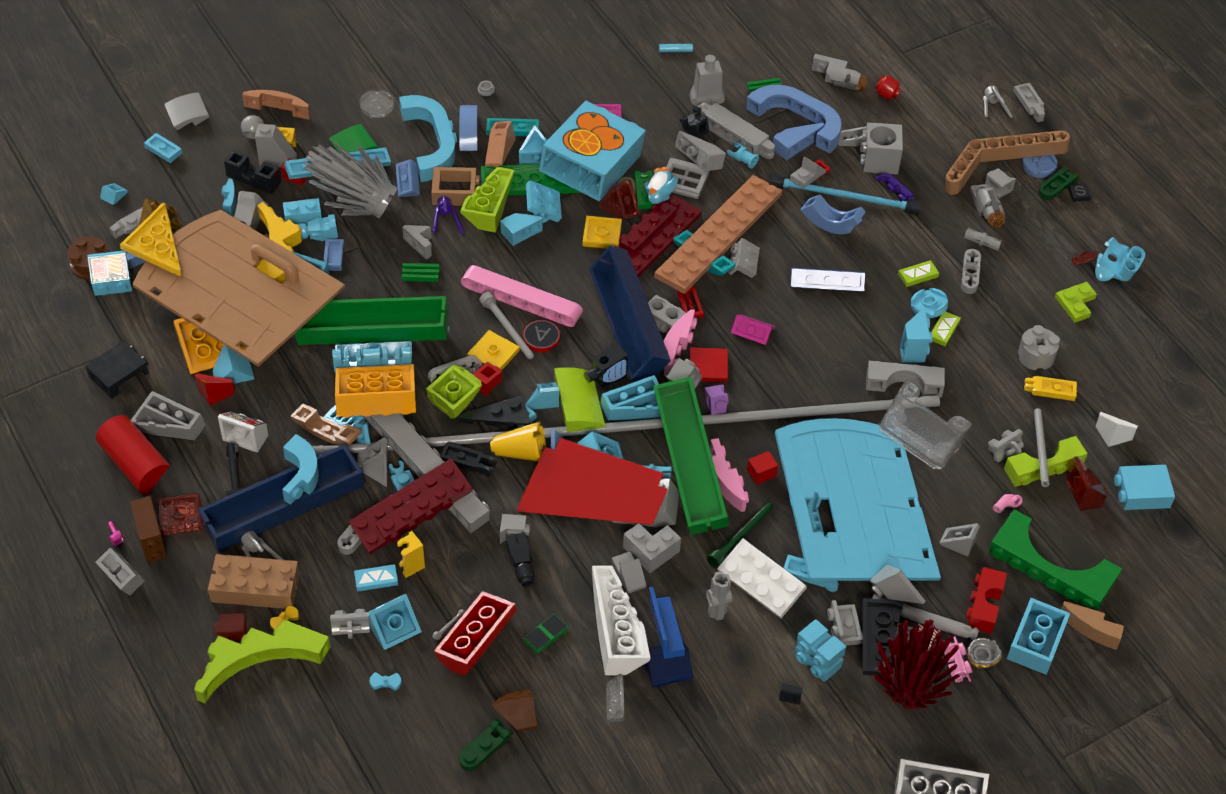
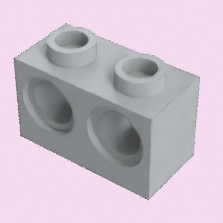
M655 295L648 302L658 329L666 335L671 327L686 313L681 308L674 306L658 295Z
M678 358L667 375V379L671 382L691 377L695 389L702 379L699 369L695 367L692 361L688 359L683 361Z
M109 548L96 561V564L119 589L128 595H131L145 582L121 554L112 548Z

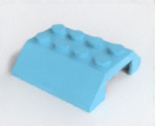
M412 341L335 344L336 349L332 350L334 372H336V368L413 364Z

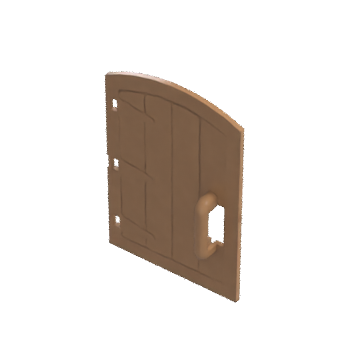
M222 210L205 215L173 234L181 276H177L146 261L133 282L135 289L187 322L194 324L201 331L258 367L345 288V284ZM259 258L284 271L286 281L281 284L256 269L255 267L260 263ZM156 289L160 294L157 296L152 292ZM200 317L203 319L202 323L196 321L195 318ZM243 344L247 349L243 351L238 346Z

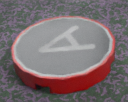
M536 320L525 327L523 341L530 350L545 353L558 346L560 330L550 321Z

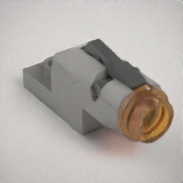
M819 54L814 55L812 71L825 73V82L832 83L834 86L856 91L864 90L868 78L862 73L847 69L848 61Z
M988 184L971 186L970 193L979 216H984L992 227L1002 226L1005 223V213L994 187L989 188Z

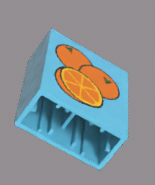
M585 100L543 144L539 171L600 202L640 157L646 130L633 122L626 121L610 113L603 107H598Z

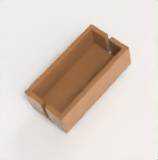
M216 554L212 569L213 574H211L208 586L211 602L286 609L287 606H294L300 577L298 561Z

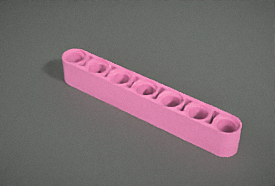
M471 265L461 279V284L469 290L480 294L492 292L496 300L568 327L575 326L583 313V308L575 302L475 265Z

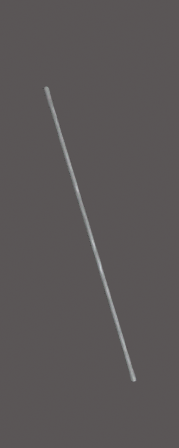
M939 395L919 398L701 416L703 424L707 425L901 408L940 406ZM661 419L605 423V428L567 432L565 426L543 429L545 438L551 437L552 429H555L561 436L589 434L592 431L595 433L658 429L663 428ZM509 431L429 437L426 440L430 447L445 446L447 442L456 445L491 442L494 436ZM370 442L369 444L356 443L346 447L351 454L360 453L376 442ZM388 444V451L393 450V448ZM340 445L312 447L317 457Z

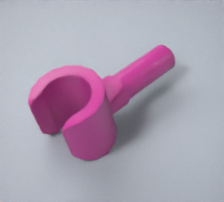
M110 521L108 525L113 534L109 536V539L114 546H117L124 539L121 537V532Z

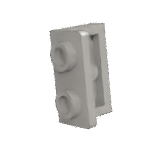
M743 238L734 243L730 249V260L736 264V267L728 271V273L732 275L738 270L753 278L757 272L760 248Z
M836 600L831 601V606L827 609L828 620L832 621L833 624L831 627L832 637H837L845 646L862 644V633L855 604L837 606Z

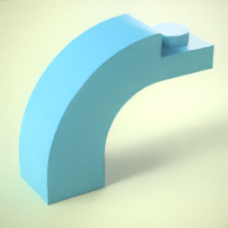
M297 434L283 447L285 459L299 468L296 476L282 489L284 501L290 505L302 496L303 491L310 495L315 489L319 478L316 453L313 447Z

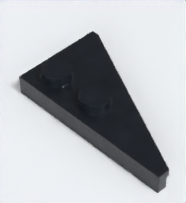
M523 395L458 415L460 422L473 424L474 421L484 422L485 425H506L507 427H513L514 424L525 426L531 424Z

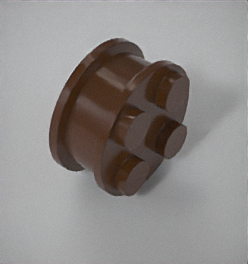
M97 237L77 238L67 251V257L73 274L79 278L91 279L88 255L109 252L107 244Z

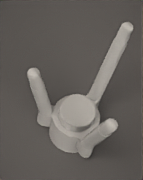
M987 87L983 97L985 117H988V102L995 104L999 101L1008 116L1012 118L1013 116L997 87Z
M249 531L242 536L241 541L244 544L242 550L246 557H251L250 551L257 552L259 550L263 552L265 549L275 559L283 560L254 531Z

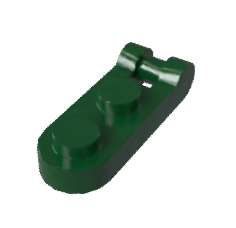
M1064 166L1040 185L1038 194L1044 200H1052L1067 189L1069 185H1074L1078 181L1079 175L1071 173L1070 169Z
M494 719L487 729L461 751L459 755L460 766L467 771L477 769L512 737L513 732L509 728L505 729L500 720ZM496 732L500 735L497 739L493 736Z

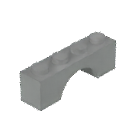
M869 361L866 372V390L885 392L893 383L907 382L916 386L923 396L939 395V397H942L945 386V368Z

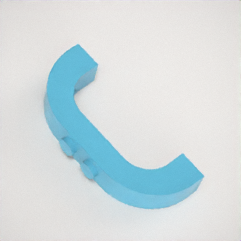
M419 95L399 97L403 121L421 119L428 121L434 128L440 148L431 155L416 157L420 181L433 180L434 167H452L455 161L457 137L455 132L452 133V120H448L447 113L442 105L431 98Z

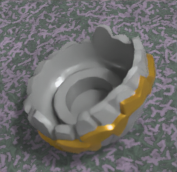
M986 638L973 640L967 650L970 663L978 668L994 666L1002 657L1001 650L996 641H990Z

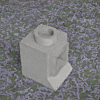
M997 168L986 175L985 184H988L989 188L994 187L999 199L1013 191L1016 178H1010Z
M502 514L500 544L506 540V536L521 533L529 536L530 524H526V516Z

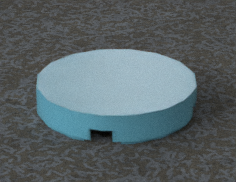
M929 288L926 291L922 289L911 298V308L915 314L920 310H925L926 317L934 318L945 313L948 308V299L946 294L939 289Z

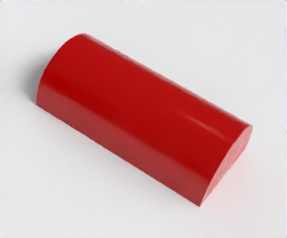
M118 415L108 419L97 431L96 442L142 495L147 496L169 468L168 462L125 415Z
M482 591L434 650L437 658L451 671L460 675L468 674L517 612L515 603Z

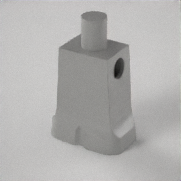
M707 55L705 62L697 63L694 84L689 94L691 103L694 106H698L702 102L713 105L715 102L721 104L725 101L722 89V70L719 61H715L716 58L713 55Z
M240 191L238 193V204L234 218L257 230L260 220L257 205L261 202H264L267 206L269 204L263 201L256 193Z

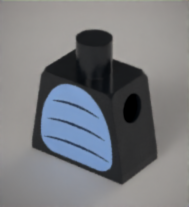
M617 342L592 358V369L584 373L587 382L590 383L596 380L600 386L604 387L627 378V353Z

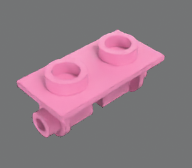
M953 637L955 643L950 642L944 652L946 655L956 645L959 646V649L948 661V663L955 661V663L948 665L949 668L957 664V668L951 672V677L961 674L955 682L963 681L964 677H967L970 682L969 673H972V668L969 661L964 659L963 655L967 654L964 644L959 643L956 637Z

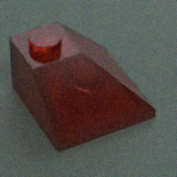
M1078 456L1074 457L1066 481L1080 511L1103 507L1107 498L1105 487H1102L1100 480Z

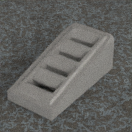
M866 126L841 131L838 145L860 146V143L864 142L862 140L863 129L866 130Z

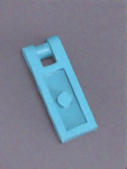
M792 555L787 556L783 569L798 580L825 587L831 592L837 591L838 581H809L804 559Z

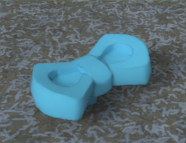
M375 672L370 677L369 683L373 690L389 687L396 691L400 688L402 679L398 673L382 677Z

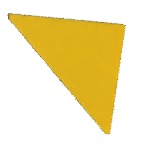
M162 203L120 244V248L177 276H181V268L166 204Z

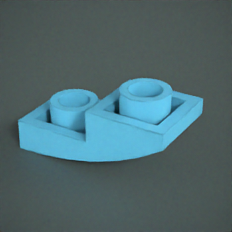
M229 178L226 185L222 188V195L224 196L223 209L227 214L234 217L237 201L233 180Z

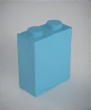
M1166 465L1121 466L1118 473L1114 476L1115 486H1118L1119 502H1122L1124 510L1171 508L1175 494Z

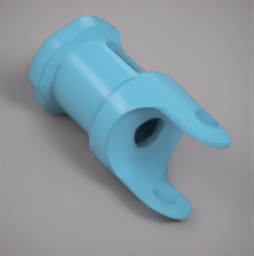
M734 142L735 147L739 150L734 153L727 150V154L739 162H744L748 165V168H754L759 160V155L752 154L747 151L746 147Z

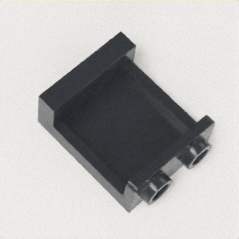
M124 341L86 365L89 378L111 399L118 395L116 389L118 386L139 372H142L144 375L149 374L147 367L149 364L145 357H140L132 345L128 346Z

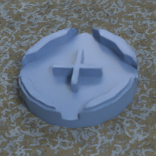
M1054 155L1023 158L1022 167L1024 171L1033 177L1046 178L1053 175L1056 171L1057 160Z

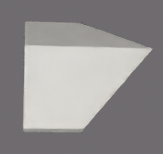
M1100 412L1096 423V428L1108 447L1132 440L1138 427L1135 424Z

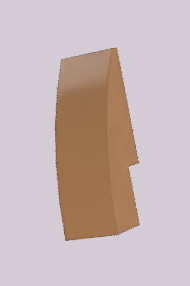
M1064 601L1061 610L1070 613L1067 621L1070 626L1089 639L1117 650L1123 633V625L1104 620L1105 613Z

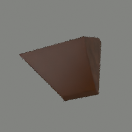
M530 689L508 692L491 703L516 731L537 728L534 699Z

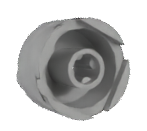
M1035 325L1033 328L1028 329L1023 334L1018 349L1020 362L1032 370L1050 368L1055 361L1060 338L1041 325Z

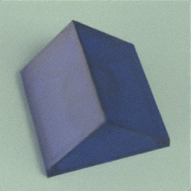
M684 643L685 656L664 659L661 646L649 648L650 661L645 663L652 688L693 678L689 649Z

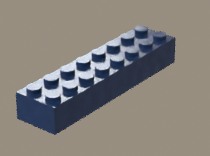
M609 245L601 255V259L598 258L589 269L615 339L628 355L627 370L631 381L637 382L653 375L656 377L669 364L671 359L628 251Z
M341 445L317 456L319 478L315 489L310 495L303 491L302 496L291 505L284 501L282 489L298 473L299 468L297 466L198 509L201 523L217 551L220 552L242 542V536L249 531L259 534L363 487V472L346 445Z

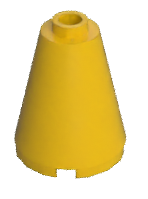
M536 422L494 436L490 443L491 451L495 452L496 456L539 461L543 453L542 449L546 446L543 426H540V422Z

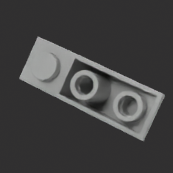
M682 131L678 132L675 144L678 150L705 171L722 169L726 155L724 151L714 144Z

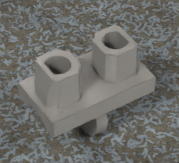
M1020 429L1014 432L1006 430L1002 434V440L992 439L988 442L989 450L994 454L996 462H1000L1010 455L1014 456L1022 453L1021 448L1024 447L1021 436L1023 431Z
M356 609L354 613L346 614L343 610L335 611L334 615H330L332 635L348 634V639H353V634L370 632L368 612L365 609Z

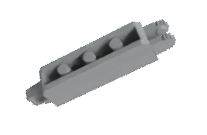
M705 102L698 105L702 109L701 116L705 115L708 118L709 130L733 146H735L734 142L741 144L752 154L761 155L769 160L773 158L775 144L769 140V135L757 129L716 102L713 105Z

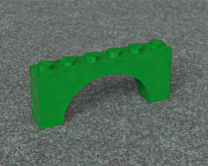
M1014 509L992 540L988 553L996 559L1009 564L1012 568L1022 571L1030 578L1045 584L1048 588L1063 594L1066 598L1081 604L1083 607L1098 611L1117 582L1122 568L1106 559H1103L1097 566L1087 570H1068L1051 564L1037 553L1030 542L1028 530L1032 519Z

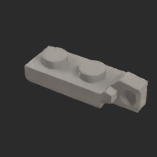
M1026 83L1014 86L1013 92L1026 111L1033 115L1037 122L1044 121V103L1032 85Z
M142 208L120 219L111 226V235L115 239L123 234L130 235L139 226Z

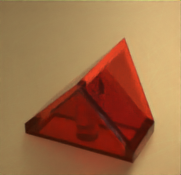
M631 180L613 185L597 206L621 219L640 215Z

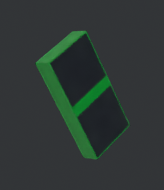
M554 613L523 637V640L538 655L567 632L568 626Z

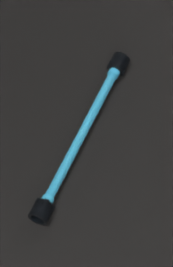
M773 173L769 185L779 189L795 187L801 190L806 189V191H817V193L837 195L844 198L848 197V199H857L870 203L875 202V204L895 206L905 210V213L919 215L921 201L909 199L901 202L893 201L891 199L866 196L859 193L855 194L833 188L828 189V187L824 188L811 184L803 189L789 179H785V176Z

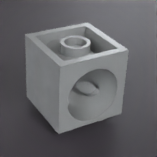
M867 123L866 130L863 129L862 140L864 142L860 143V152H863L860 156V165H863V172L898 174L903 151L902 125Z

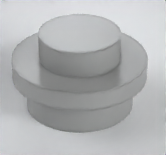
M482 81L478 86V93L482 96H490L495 91L490 81Z

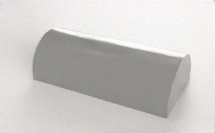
M900 759L894 794H986L989 773Z

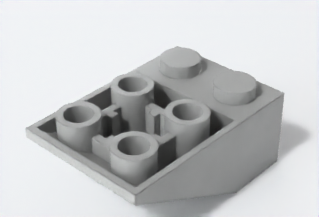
M670 478L661 480L658 485L668 490L653 525L640 524L641 526L663 527L676 524L679 490ZM612 521V522H614V523H622V524H631V525H637V524H639V523H629V522Z

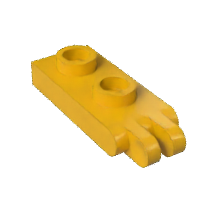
M1034 376L1033 378L1025 379L1024 390L1032 392L1036 396L1075 401L1077 382Z

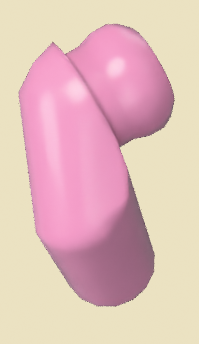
M1005 494L993 506V510L996 513H1001L1006 507H1018L1023 502L1020 495Z

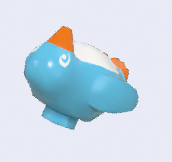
M668 167L656 168L651 180L644 183L651 204H658L668 200L671 192L677 185L678 177L674 176L672 178V173Z

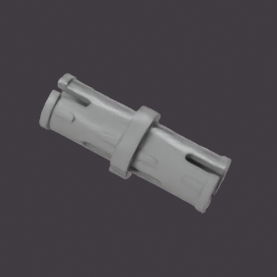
M970 228L967 229L964 236L965 239L974 241L979 246L984 245L998 251L1002 240L993 238L985 232H977Z

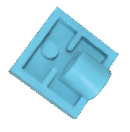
M529 180L526 184L527 211L534 213L535 216H541L542 223L547 222L549 219L559 222L562 218L560 192Z

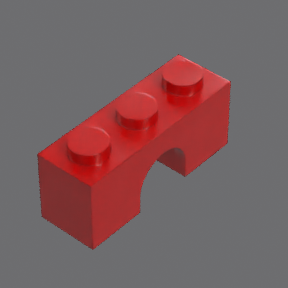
M983 567L981 574L976 575L974 585L977 586V590L972 591L970 598L973 607H968L966 619H969L968 625L974 629L976 627L979 631L992 634L999 606L990 604L986 599L1000 601L1007 573Z

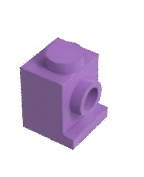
M724 385L705 387V405L711 415L725 413L729 401L727 393H724Z

